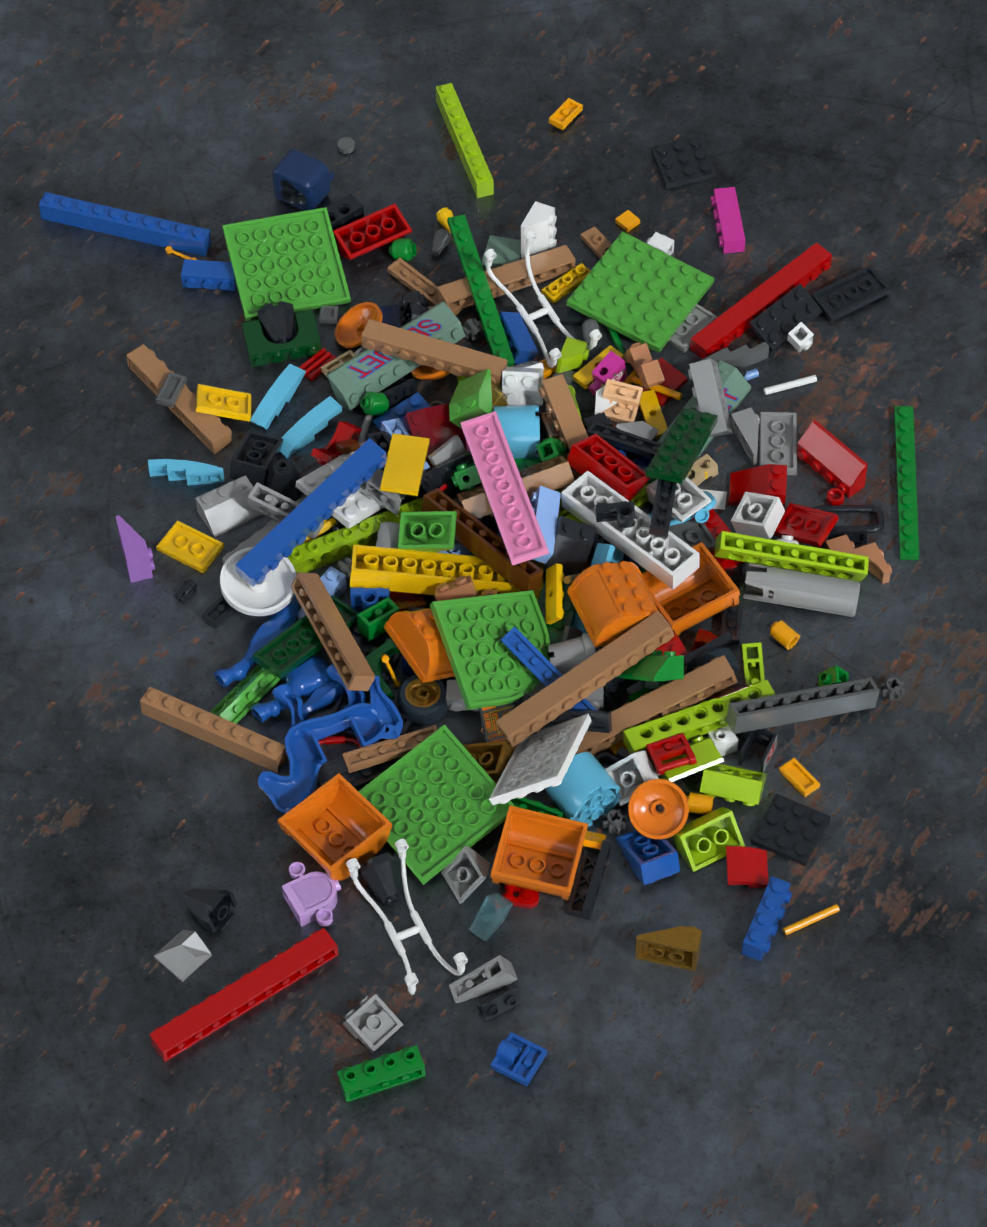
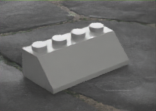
M707 359L689 364L688 375L690 380L694 382L692 392L699 404L696 405L697 411L718 415V422L709 437L733 434L717 362L713 359Z

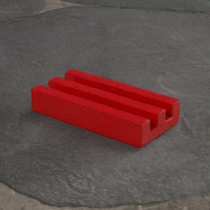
M323 348L298 368L305 370L304 377L312 381L323 373L321 370L322 366L337 357L332 356L331 352H327Z

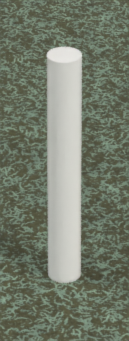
M812 375L763 388L764 395L814 383L817 382V377Z

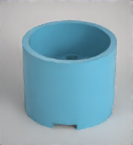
M539 405L494 406V412L496 411L513 458H539L538 453H536V445L540 444L539 416H535V412L539 411Z
M589 752L574 755L562 783L556 787L550 786L545 788L546 793L568 819L588 823V827L592 826V821L598 819L603 814H608L610 809L613 810L621 798L618 784Z

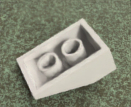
M686 477L683 484L677 483L671 517L683 522L712 501ZM658 479L646 487L648 500L653 505Z

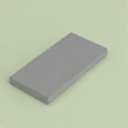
M760 412L759 466L766 464L787 465V475H797V413Z

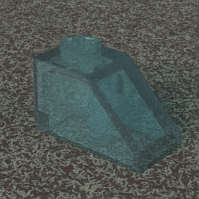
M499 893L486 896L469 930L484 941H487L505 921L513 903Z

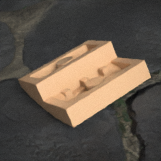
M607 379L602 398L610 400L609 403L611 404L612 401L618 403L603 411L606 417L610 418L611 421L619 423L634 422L643 388Z

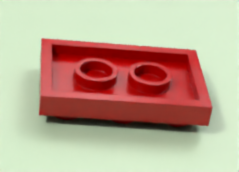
M790 503L773 535L782 537V535L793 536V540L821 547L839 518L835 513Z

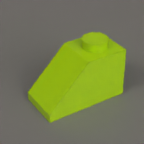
M567 337L561 350L562 356L558 359L556 373L580 368L583 361H587L590 350H587L588 342Z

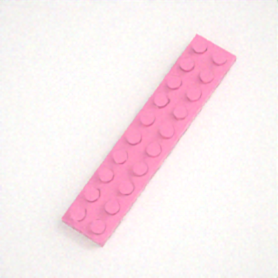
M496 411L461 422V428L512 566L549 554Z

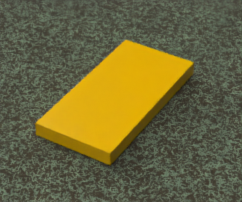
M392 434L380 491L418 496L430 443L429 438Z

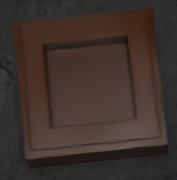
M351 438L336 444L337 451L346 455L358 450L360 444Z

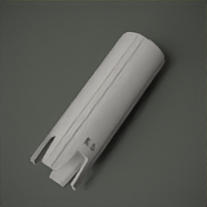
M749 563L750 568L765 572L747 571L745 580L746 590L763 596L743 594L744 599L849 617L855 616L860 593V583L858 581Z

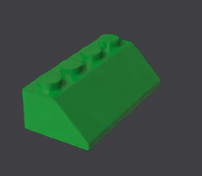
M655 650L615 678L652 682L684 679V655H676V651H664L662 653V650Z

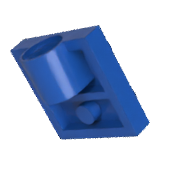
M381 587L351 588V608L361 613L387 597L390 598L389 589Z
M511 1032L507 1039H503L500 1043L490 1068L527 1087L547 1056V1050Z

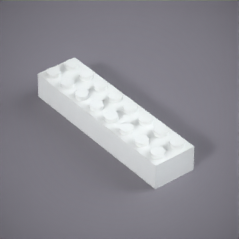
M586 471L561 492L562 507L584 524L597 528L596 533L674 590L699 568V552L670 531L668 537L649 534L651 517L635 505L634 524L629 528L620 527L617 521L596 522L595 505L629 501L589 471Z

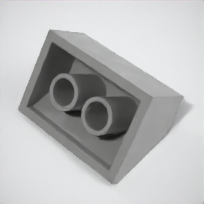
M246 475L195 498L197 512L214 537L264 515L249 507L248 496L254 487Z

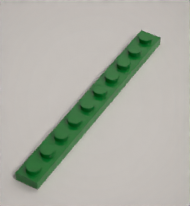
M464 214L448 217L447 223L491 354L507 359V367H512L515 361L466 216Z
M895 406L900 560H919L913 406Z

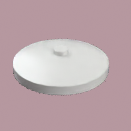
M253 547L237 551L224 563L220 574L221 592L228 604L237 611L251 616H267L285 608L294 596L291 585L296 577L295 569L289 559L284 557L275 570L269 571L265 579L253 587L237 573L235 566Z

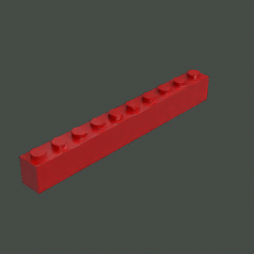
M816 242L691 337L690 350L701 359H704L728 347L733 340L740 338L750 328L748 324L799 284L805 287L806 284L814 281L823 271H827L832 264V254Z
M324 928L312 932L308 938L296 942L290 949L278 953L272 960L260 964L254 971L245 973L239 980L227 984L218 993L209 995L205 1001L191 1006L187 1012L173 1017L164 1026L155 1028L150 1034L151 1044L164 1062L338 956L337 944Z

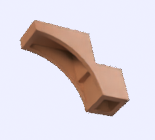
M638 342L630 345V348L623 355L625 363L628 362L633 366L644 389L662 384L665 379L658 359L652 360L647 343L641 345Z
M847 534L825 542V549L869 557L868 571L873 573L882 584L889 582L890 574H892L891 566L889 563H886L882 549H879L875 542L855 548L854 542L849 540Z
M471 575L466 577L460 576L451 583H442L435 588V598L437 601L499 594L496 588L493 590L487 589L479 595Z

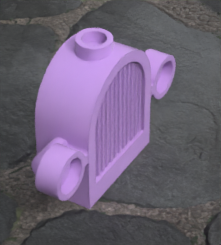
M292 863L289 866V874L295 880L282 885V893L298 923L302 927L317 920L319 925L329 926L333 922L332 911L337 904V891L341 890L338 880H333L323 872H311L305 875L303 863Z

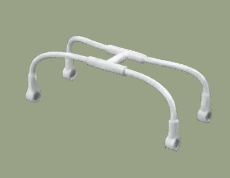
M529 231L524 235L526 239V268L530 282L543 308L528 314L523 305L495 277L490 268L493 259L497 256L493 249H489L484 253L486 257L485 266L491 279L516 305V309L526 325L535 334L547 365L553 368L562 354L558 348H555L548 355L545 344L533 320L548 314L553 323L558 326L566 337H574L560 323L559 317L545 296L541 294L534 280L530 264V248L537 236L534 231ZM598 329L593 330L589 334L591 340L587 350H592L596 347L598 340L602 337Z
M400 839L395 842V847L400 858L405 899L415 926L396 933L392 923L388 921L380 907L359 883L357 877L360 864L357 859L348 860L346 866L357 889L383 920L384 927L405 965L407 975L404 977V980L408 986V991L410 995H414L418 979L415 973L411 971L405 954L406 950L400 940L419 933L436 959L449 972L457 976L462 975L465 971V964L468 962V959L464 952L456 954L453 957L457 965L456 970L440 956L433 946L432 939L411 902L405 865L406 850L409 846L405 839Z

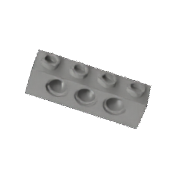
M258 482L248 496L250 508L279 522L300 504ZM324 520L315 532H311L308 535L313 539L317 537L324 525Z

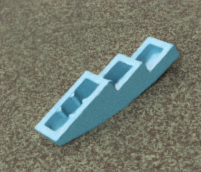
M289 364L268 390L250 422L267 430L274 417L279 416L285 403L290 402L306 371Z
M331 396L322 401L282 437L283 444L279 453L287 459L315 440L314 435L327 427L330 419L342 412V406Z
M148 460L150 477L168 475L169 481L187 480L188 485L225 482L223 468L188 460Z

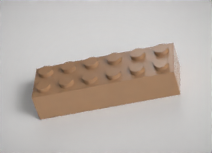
M562 455L519 471L529 500L532 492H536L539 486L551 490L559 488L564 490L575 481L569 462ZM483 485L470 491L456 494L460 506L479 521L489 514L494 516Z

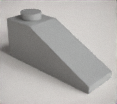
M752 408L732 413L730 421L736 437L752 465L755 466L757 464L760 418L757 413H754Z
M377 469L369 481H365L360 485L359 490L397 515L399 514L401 498L398 493L380 491L384 471Z
M499 955L451 983L449 988L455 1003H460L500 990L518 979L512 963Z

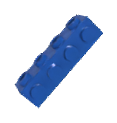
M771 876L743 941L742 955L761 961L764 953H768L771 946L770 939L776 935L778 930V920H782L785 913L784 906L786 903L789 904L793 892L790 891L791 883Z

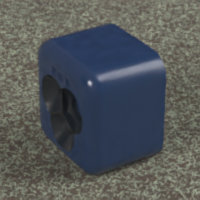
M291 149L272 171L274 194L280 201L302 211L313 210L330 192V183L334 179V171L331 170L329 173L327 166L323 162Z

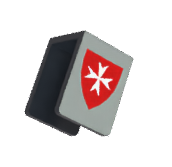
M766 729L750 731L740 750L739 765L743 764L753 743L756 742L767 747L760 767V772L764 773L776 749L778 734ZM760 735L766 736L769 740L761 738Z

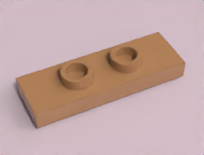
M595 226L580 234V238L599 259L602 258L612 245Z

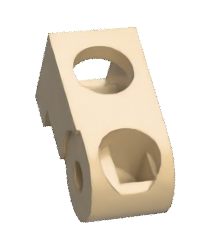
M705 454L694 462L687 477L696 486H699L710 476L713 478L718 475L717 463L708 454Z

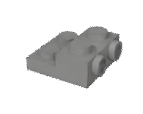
M377 994L371 998L366 996L359 1003L361 1007L357 1011L352 1009L344 1016L346 1021L343 1023L348 1031L356 1039L359 1038L372 1053L404 1025Z

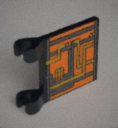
M524 694L521 699L510 704L479 708L485 742L507 741L496 721L531 697Z

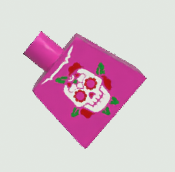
M610 351L592 371L593 383L588 387V390L593 395H596V391L600 389L601 384H606L607 379L623 382L627 378L624 360Z

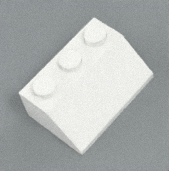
M536 201L521 225V259L525 258L526 239L524 235L529 231H534L537 236L530 248V256L555 248L557 243L555 239L557 216H555L554 207Z

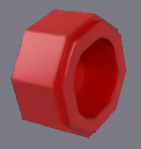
M831 488L826 494L827 503L829 505L843 504L844 492L839 488Z

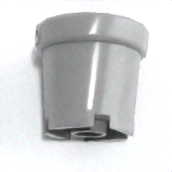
M587 632L583 633L580 637L548 645L551 655L550 663L562 675L598 652V648L594 647Z

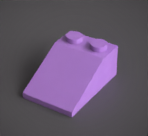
M119 515L115 516L130 582L153 578L152 570H155L151 547L147 548L146 541Z

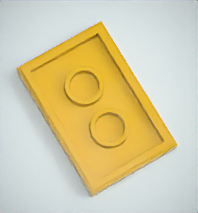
M197 384L195 412L250 422L251 394Z
M178 520L156 546L157 551L203 574L225 548L224 543Z

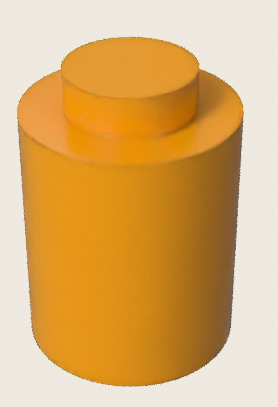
M782 620L774 622L770 627V636L787 650L794 647L800 638V635Z
M690 792L689 796H686L689 812L703 815L712 812L714 796Z

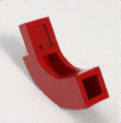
M339 421L330 442L324 448H313L311 455L316 457V462L321 465L329 463L342 455V453L337 451L336 444L351 438L357 441L362 429L349 422Z

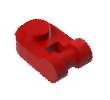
M505 884L504 889L506 892L502 895L501 899L504 904L522 908H534L538 905V891ZM513 893L519 894V896L515 897Z

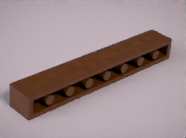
M438 488L424 495L421 512H457L455 539L521 592L530 590L534 592L540 588L543 575L542 569L530 560L512 566L503 539Z

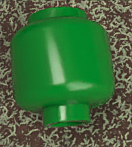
M409 238L395 239L392 245L389 246V253L395 261L399 258L404 261H411L416 256V244Z
M370 391L362 397L360 405L365 414L382 416L389 408V400L381 392Z

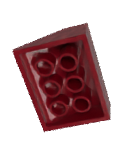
M450 403L409 412L403 418L410 436L430 439L426 462L430 468L433 465L428 456L455 435L459 436L467 452L463 430L450 421Z

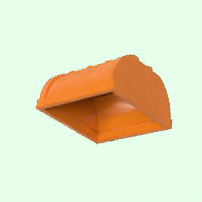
M703 542L692 547L700 553L699 568L674 590L649 571L642 573L643 581L657 609L671 625L672 630L677 636L728 607H734L739 604V589Z
M622 561L620 563L605 562L603 564H595L580 573L567 591L594 647L607 646L653 613L659 611L643 581L640 569L633 562Z
M431 608L411 612L401 611L390 617L384 628L422 683L455 676Z
M339 773L278 819L281 830L286 835L291 836L326 870L327 875L335 881L344 880L350 876V871L346 866L348 860L356 858L360 865H365L367 860L375 857L385 845L392 828V823Z
M509 806L490 878H492V883H504L559 896L563 900H568L572 891L588 823Z

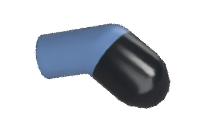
M734 366L746 381L759 377V372L756 368L747 371L739 366Z

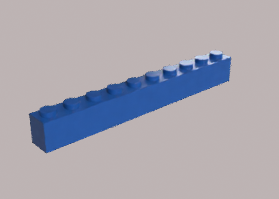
M47 192L44 193L39 203L41 219L157 246H171L175 250L205 257L212 244L209 229Z
M369 438L235 564L237 573L253 587L257 583H261L265 579L266 574L271 570H275L284 557L290 556L293 549L297 545H301L306 540V536L311 532H315L324 519H329L338 506L344 505L347 498L359 490L361 484L369 481L377 469L384 467L387 462L386 452Z

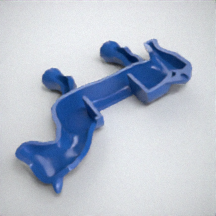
M295 594L285 608L272 614L269 620L256 630L250 639L244 657L239 663L231 668L218 669L214 672L215 679L222 687L226 688L233 681H242L251 666L256 663L252 660V654L295 623L299 612V601ZM313 657L282 678L286 684L291 686L293 694L309 698L302 709L305 721L311 713L331 705L338 700L340 694H346L345 689L337 681L330 679L326 672L330 665L320 657ZM274 699L266 703H256L250 710L254 717L260 723H263L270 716L277 717L288 707L283 702Z
M334 664L327 668L326 672L330 679L337 681L345 689L349 703L339 712L306 721L303 718L301 697L293 694L289 684H282L272 691L275 699L283 702L291 714V728L285 737L286 752L290 760V775L280 776L271 771L262 772L258 778V785L268 795L278 811L286 814L314 792L319 769L323 764L327 763V759L319 745V740L348 728H352L361 747L372 745L380 739H397L400 736L403 720L394 703L382 691L379 676H375L369 688L371 704L365 703L366 693L364 691L347 690Z

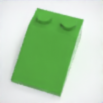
M490 369L459 381L449 404L450 421L461 428V422L493 412Z
M401 512L398 549L441 552L454 549L457 512Z

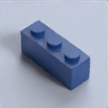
M184 259L181 272L182 287L236 290V281L231 262Z
M501 312L499 317L515 364L533 361L538 354V350L520 313Z

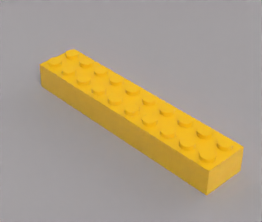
M353 545L350 587L352 588L381 587L395 592L435 595V588L438 585L451 583L460 576L466 577L471 575L479 595L487 589L493 590L496 588L499 594L521 592L477 556ZM533 562L540 569H542L543 563ZM543 575L540 588L534 591L537 602L543 588Z

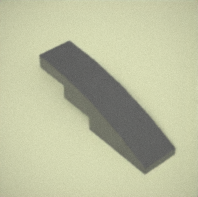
M766 342L751 349L744 345L732 352L726 347L700 361L713 359L718 364L721 360L732 366L744 368L767 359L769 346Z

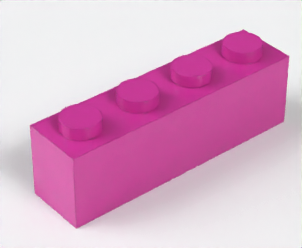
M735 187L714 189V196H711V206L715 207L713 217L714 220H717L716 232L720 233V236H718L719 247L723 248V253L745 252V235Z

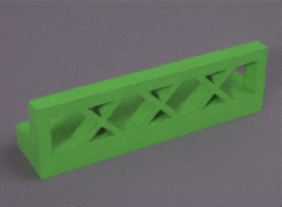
M257 664L210 713L237 724L250 711L251 707L258 703L280 679Z

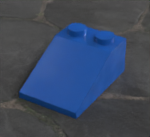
M637 830L615 837L635 876L643 885L651 884L659 879L670 877L680 872L678 853L666 839H651L642 835Z

